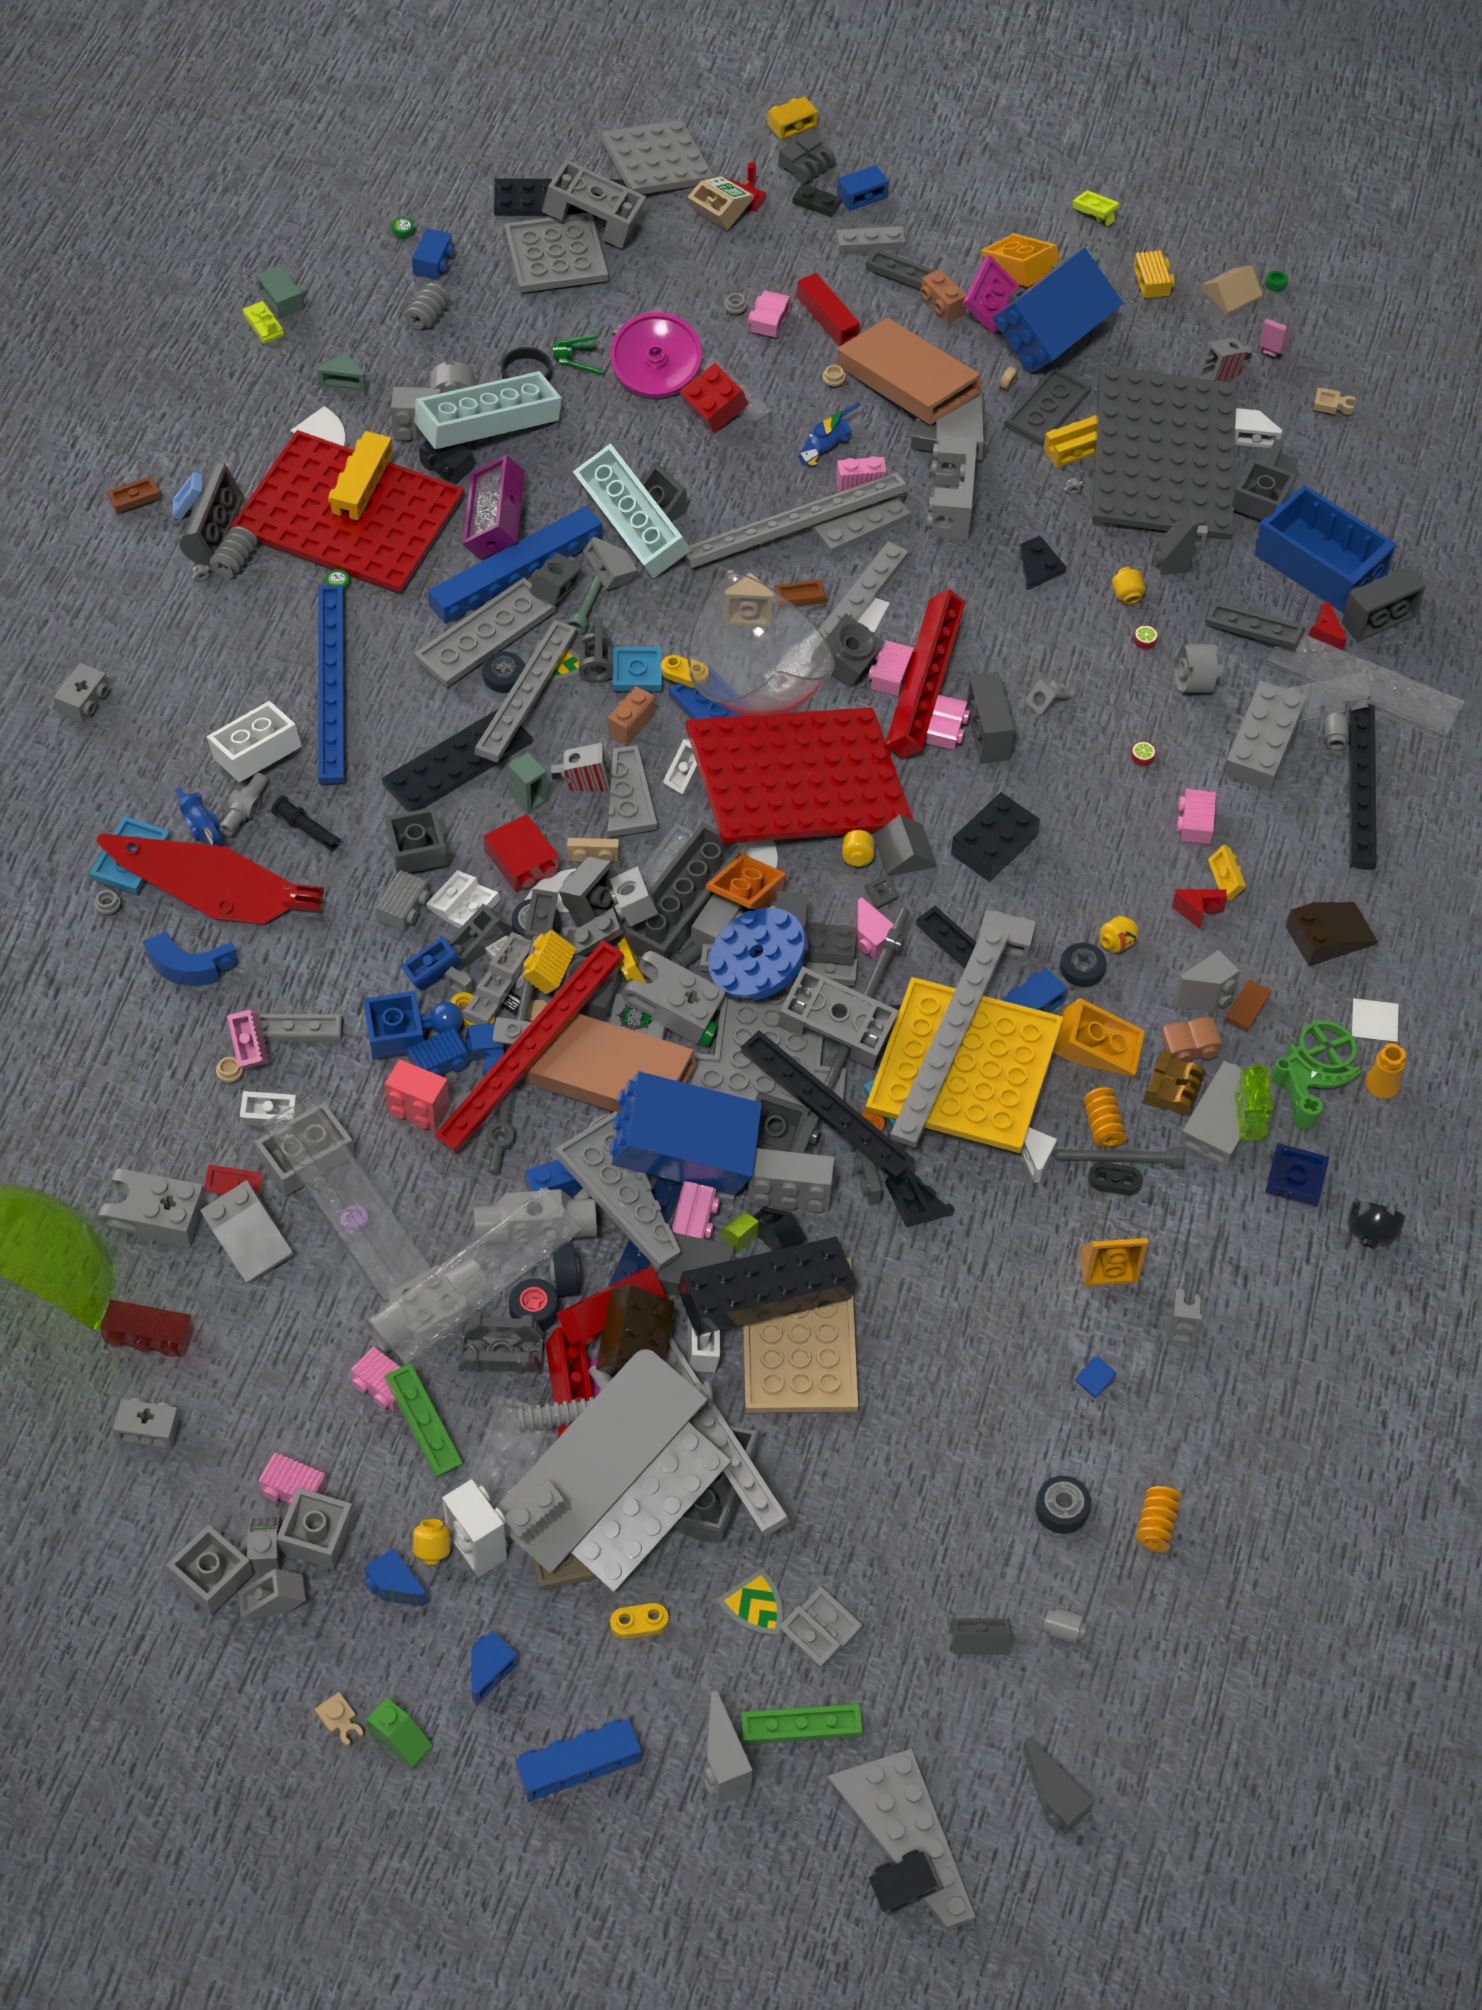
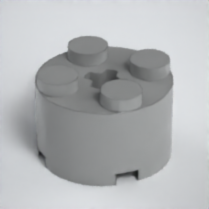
M446 362L441 363L432 370L430 375V388L440 389V393L476 386L473 369L461 362H454V365H446Z
M1180 644L1178 646L1175 661H1179V669H1174V679L1178 691L1185 693H1213L1215 691L1216 680L1222 676V665L1217 662L1218 647L1216 644Z

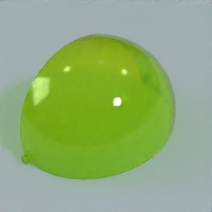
M0 1184V1276L57 1306L88 1328L100 1330L104 1325V1320L101 1318L111 1298L113 1278L108 1255L95 1230L75 1209L49 1193L24 1185Z

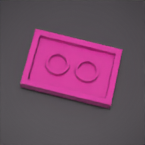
M990 255L983 260L963 304L993 334L999 330L992 317L1006 306L1009 295L1016 291L1020 285Z

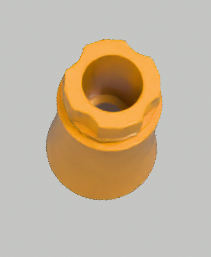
M1389 1043L1377 1054L1372 1068L1365 1076V1086L1374 1096L1391 1098L1399 1093L1402 1073L1406 1063V1052L1397 1044Z

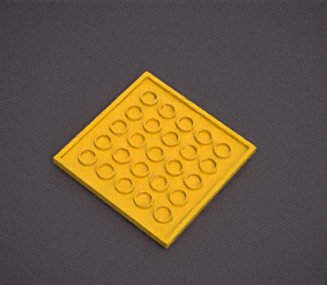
M911 977L866 1103V1112L897 1120L956 988ZM983 996L925 1128L1021 1153L1063 1023V1016Z

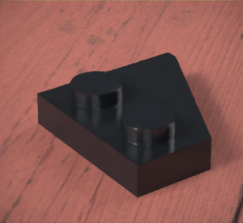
M1040 535L1020 544L1019 551L1023 562L1022 569L1025 574V587L1027 590L1066 573V565Z
M912 1171L906 1172L897 1181L893 1180L890 1176L886 1178L885 1185L906 1227L953 1215L955 1210L953 1205L950 1203L945 1205L936 1197L937 1192L930 1186L922 1183L921 1179Z

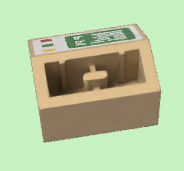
M718 176L701 180L687 198L695 212L728 231L754 199V195L726 178Z

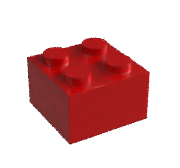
M715 362L680 391L686 406L713 433H716L749 405L743 390Z

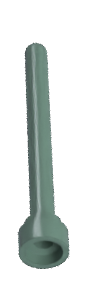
M597 574L578 612L571 615L567 622L568 625L577 628L576 634L578 635L585 632L588 625L586 616L602 585Z

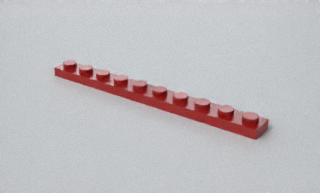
M603 940L434 1134L435 1139L454 1153H457L625 958L624 954Z

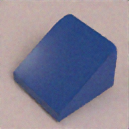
M1096 1355L1079 1373L1075 1381L1096 1399L1114 1382L1116 1372Z

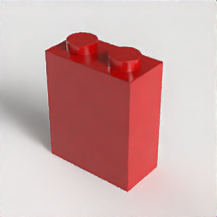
M527 814L483 835L484 851L515 892L523 888H529L535 882L545 877H550L559 870V855Z

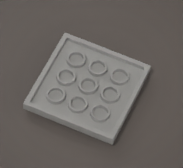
M682 120L614 129L601 133V140L625 185L639 194L697 186L701 180L714 177Z
M591 213L565 215L562 221L550 217L504 224L520 293L608 281V272Z

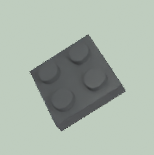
M819 922L806 923L805 931L808 937V951H805L803 960L853 964L856 927L825 925Z

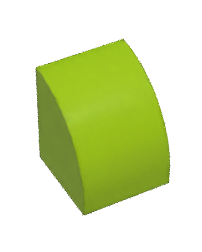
M741 1213L720 1230L719 1236L727 1244L734 1245V1250L739 1253L758 1237L759 1221L747 1213Z

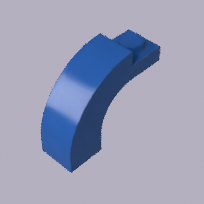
M167 931L143 941L146 956L153 968L165 979L180 985L203 986L213 984L219 981L217 972L228 970L234 965L239 964L236 948L232 942L205 953L190 954L177 948Z

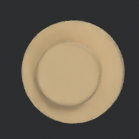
M830 365L823 372V381L829 386H839L845 381V373L840 366Z
M225 1057L218 1063L216 1074L221 1081L231 1083L237 1081L242 1076L243 1068L238 1067L237 1059Z

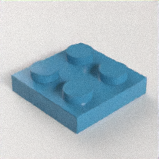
M613 647V691H631L636 686L645 691H662V647Z

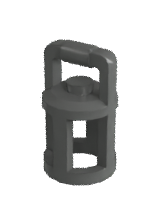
M595 618L590 634L585 635L579 641V675L582 679L591 683L605 682L613 675V641L610 637L603 634V618ZM597 665L605 667L606 672L597 675ZM588 666H589V674H588L587 672H585V670H584V669H585L586 667H588Z

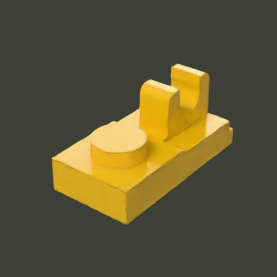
M1222 845L1208 859L1218 888L1226 889L1227 901H1232L1246 887L1240 871L1242 868L1237 866L1235 861L1237 856L1232 853L1231 848L1227 847V845Z
M623 938L618 943L619 951L625 957L619 964L621 971H623L628 981L637 980L647 983L644 974L640 971L637 956L626 938Z

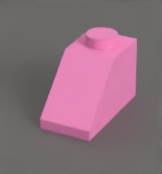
M1266 318L1259 346L1264 347V353L1275 357L1277 353L1284 355L1294 329Z
M861 897L858 900L857 945L864 954H868L876 960L881 954L884 941L893 923Z

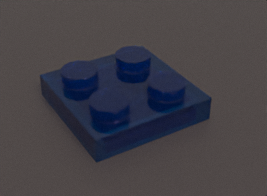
M1277 1143L1265 1193L1317 1207L1330 1157Z

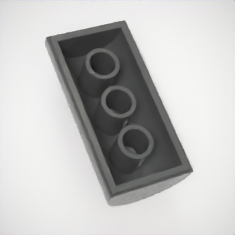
M225 463L216 464L210 468L202 486V492L198 496L180 540L182 552L190 560L198 564L210 566V559L216 549L219 548L221 542H223L225 536L228 535L230 525L236 518L244 498L242 491Z
M728 1425L752 1461L761 1439L760 1432ZM723 1472L674 1525V1528L700 1541L718 1542L723 1539L739 1497Z

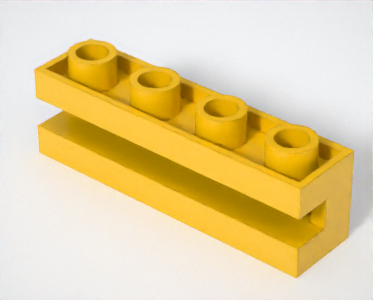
M1097 415L1079 422H1073L1059 429H1053L1045 434L1043 449L1056 468L1095 454Z
M365 431L362 438L357 440L353 455L348 457L344 472L339 474L335 489H332L329 493L328 502L331 503L332 514L341 516L344 509L349 510L350 519L359 521L393 455L391 437Z

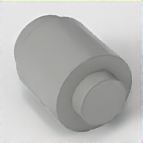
M1337 712L1331 713L1324 718V742L1330 750H1342L1349 742L1348 718Z
M1059 1608L1056 1611L1049 1609L1043 1632L1049 1633V1637L1077 1644L1079 1639H1085L1088 1623L1083 1622V1615Z

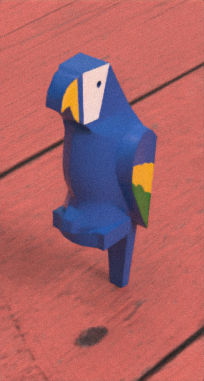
M860 402L843 411L841 410L814 426L798 455L803 465L807 467L816 466L817 463L815 461L819 453L831 449L838 441H848L852 430L842 417L861 405Z
M180 787L175 789L179 799L178 804L182 818L194 839L204 840L209 845L216 846L224 843L218 832L219 821L213 812L203 806L202 797L199 792L186 796Z

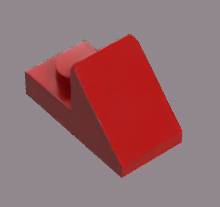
M1331 603L1321 604L1319 613L1316 615L1317 625L1311 626L1307 640L1337 655L1343 654L1347 638Z
M1175 889L1172 908L1196 927L1200 928L1203 912H1224L1227 891L1226 889Z

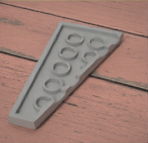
M615 1111L555 1148L553 1155L657 1270H660L678 1258L681 1250L669 1224L664 1221L660 1212L661 1207L658 1200L655 1201L653 1197L652 1187L646 1174L611 1165L613 1155L609 1154L612 1140L616 1136V1130H613L615 1116L618 1114Z
M912 1749L827 1776L829 1784L842 1796L848 1808L854 1811L863 1823V1827L892 1863L897 1864L903 1861L902 1856L913 1850H919V1853L924 1851L929 1854L944 1889L924 1898L923 1902L945 1930L975 1921L974 1911Z

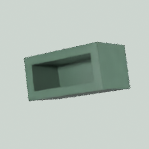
M281 265L256 275L258 291L279 319L303 309V290L300 286L295 285L291 274L285 272Z
M529 753L513 759L508 764L510 796L528 814L548 802L546 770Z

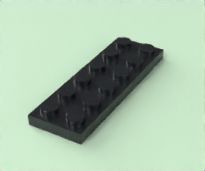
M495 178L494 216H550L542 212L548 186L553 179ZM609 179L626 187L623 179ZM570 204L566 215L588 212Z
M498 708L382 777V784L407 812L421 810L532 744V736L520 725L498 763L475 755V747L498 712Z

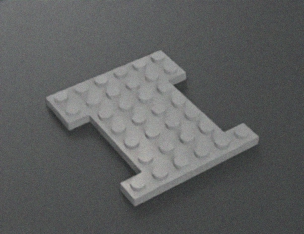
M703 944L700 971L709 972L708 961L713 946L711 944ZM756 949L753 958L760 956L763 950L757 951ZM854 959L853 964L802 960L803 967L842 985L855 986L857 959ZM777 992L759 1000H752V998H740L737 1000L724 994L721 1003L715 1055L694 1053L697 1064L687 1084L753 1101L757 1093L761 1092L806 1107L741 1053V1046L758 1030L822 1083H824L831 1067L820 1066L823 1034L806 1027L801 1036L778 1025L780 1010L789 993ZM846 1068L841 1069L832 1090L842 1099Z

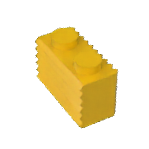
M806 96L798 99L794 98L786 104L772 107L767 112V125L780 140L787 139L791 135L794 136L802 131L809 130V128L812 129L813 126L816 127L818 111L808 101V98L806 99Z
M1155 250L1154 252L1136 253L1134 270L1143 299L1170 296L1175 280L1174 275L1169 274L1168 258L1164 259L1161 250L1158 252Z
M553 930L545 935L540 934L533 943V947L536 949L534 953L528 956L523 965L526 967L522 976L523 979L531 982V985H535L544 994H548L559 987L564 977L563 975L566 973L565 971L568 969L567 967L577 949Z

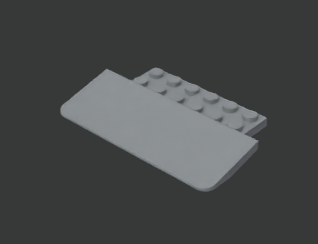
M651 1350L638 1351L496 1506L505 1516L544 1482L549 1480L570 1504L571 1510H567L566 1514H562V1518H558L557 1522L553 1521V1526L549 1525L548 1529H544V1533H539V1537H535V1541L530 1540V1544H525L506 1522L504 1528L507 1534L550 1574L572 1553L615 1592L731 1463V1460L689 1423L708 1399Z

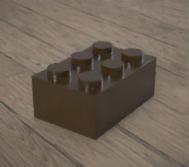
M631 1284L610 1290L596 1370L615 1376L640 1350H651L662 1360H665L675 1302Z

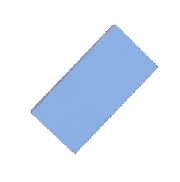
M192 473L174 497L173 518L181 520L201 494L202 474Z

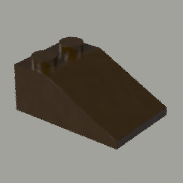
M1313 902L1290 910L1286 928L1308 966L1374 946L1378 943L1355 902Z

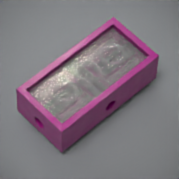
M508 455L471 473L462 544L480 560L517 542L525 470Z

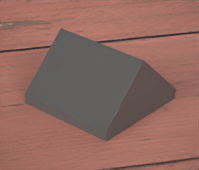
M654 462L641 483L672 522L686 513L687 490L663 467Z
M898 815L874 834L886 874L889 876L936 867V862L922 824L903 815Z
M758 1092L754 1101L761 1102L762 1105L756 1147L792 1152L806 1121L809 1108Z

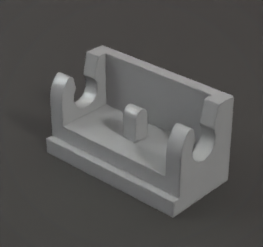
M1176 1289L1169 1312L1167 1341L1194 1345L1202 1321V1314H1200L1201 1300L1199 1295L1195 1294L1194 1304L1187 1305L1184 1302V1290Z

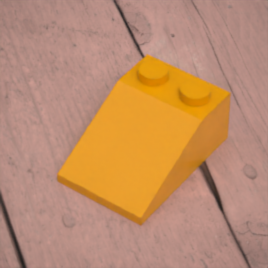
M1012 234L981 250L982 256L986 258L991 255L1019 285H1023L1026 288L1031 287L1049 273L1052 266L1060 261L1057 244L1018 234Z
M1081 998L1063 1009V1023L1054 1048V1054L1074 1064L1131 1077L1136 1075L1145 1030Z
M1148 1238L1092 1241L1082 1244L1079 1259L1084 1286L1138 1283L1148 1247Z

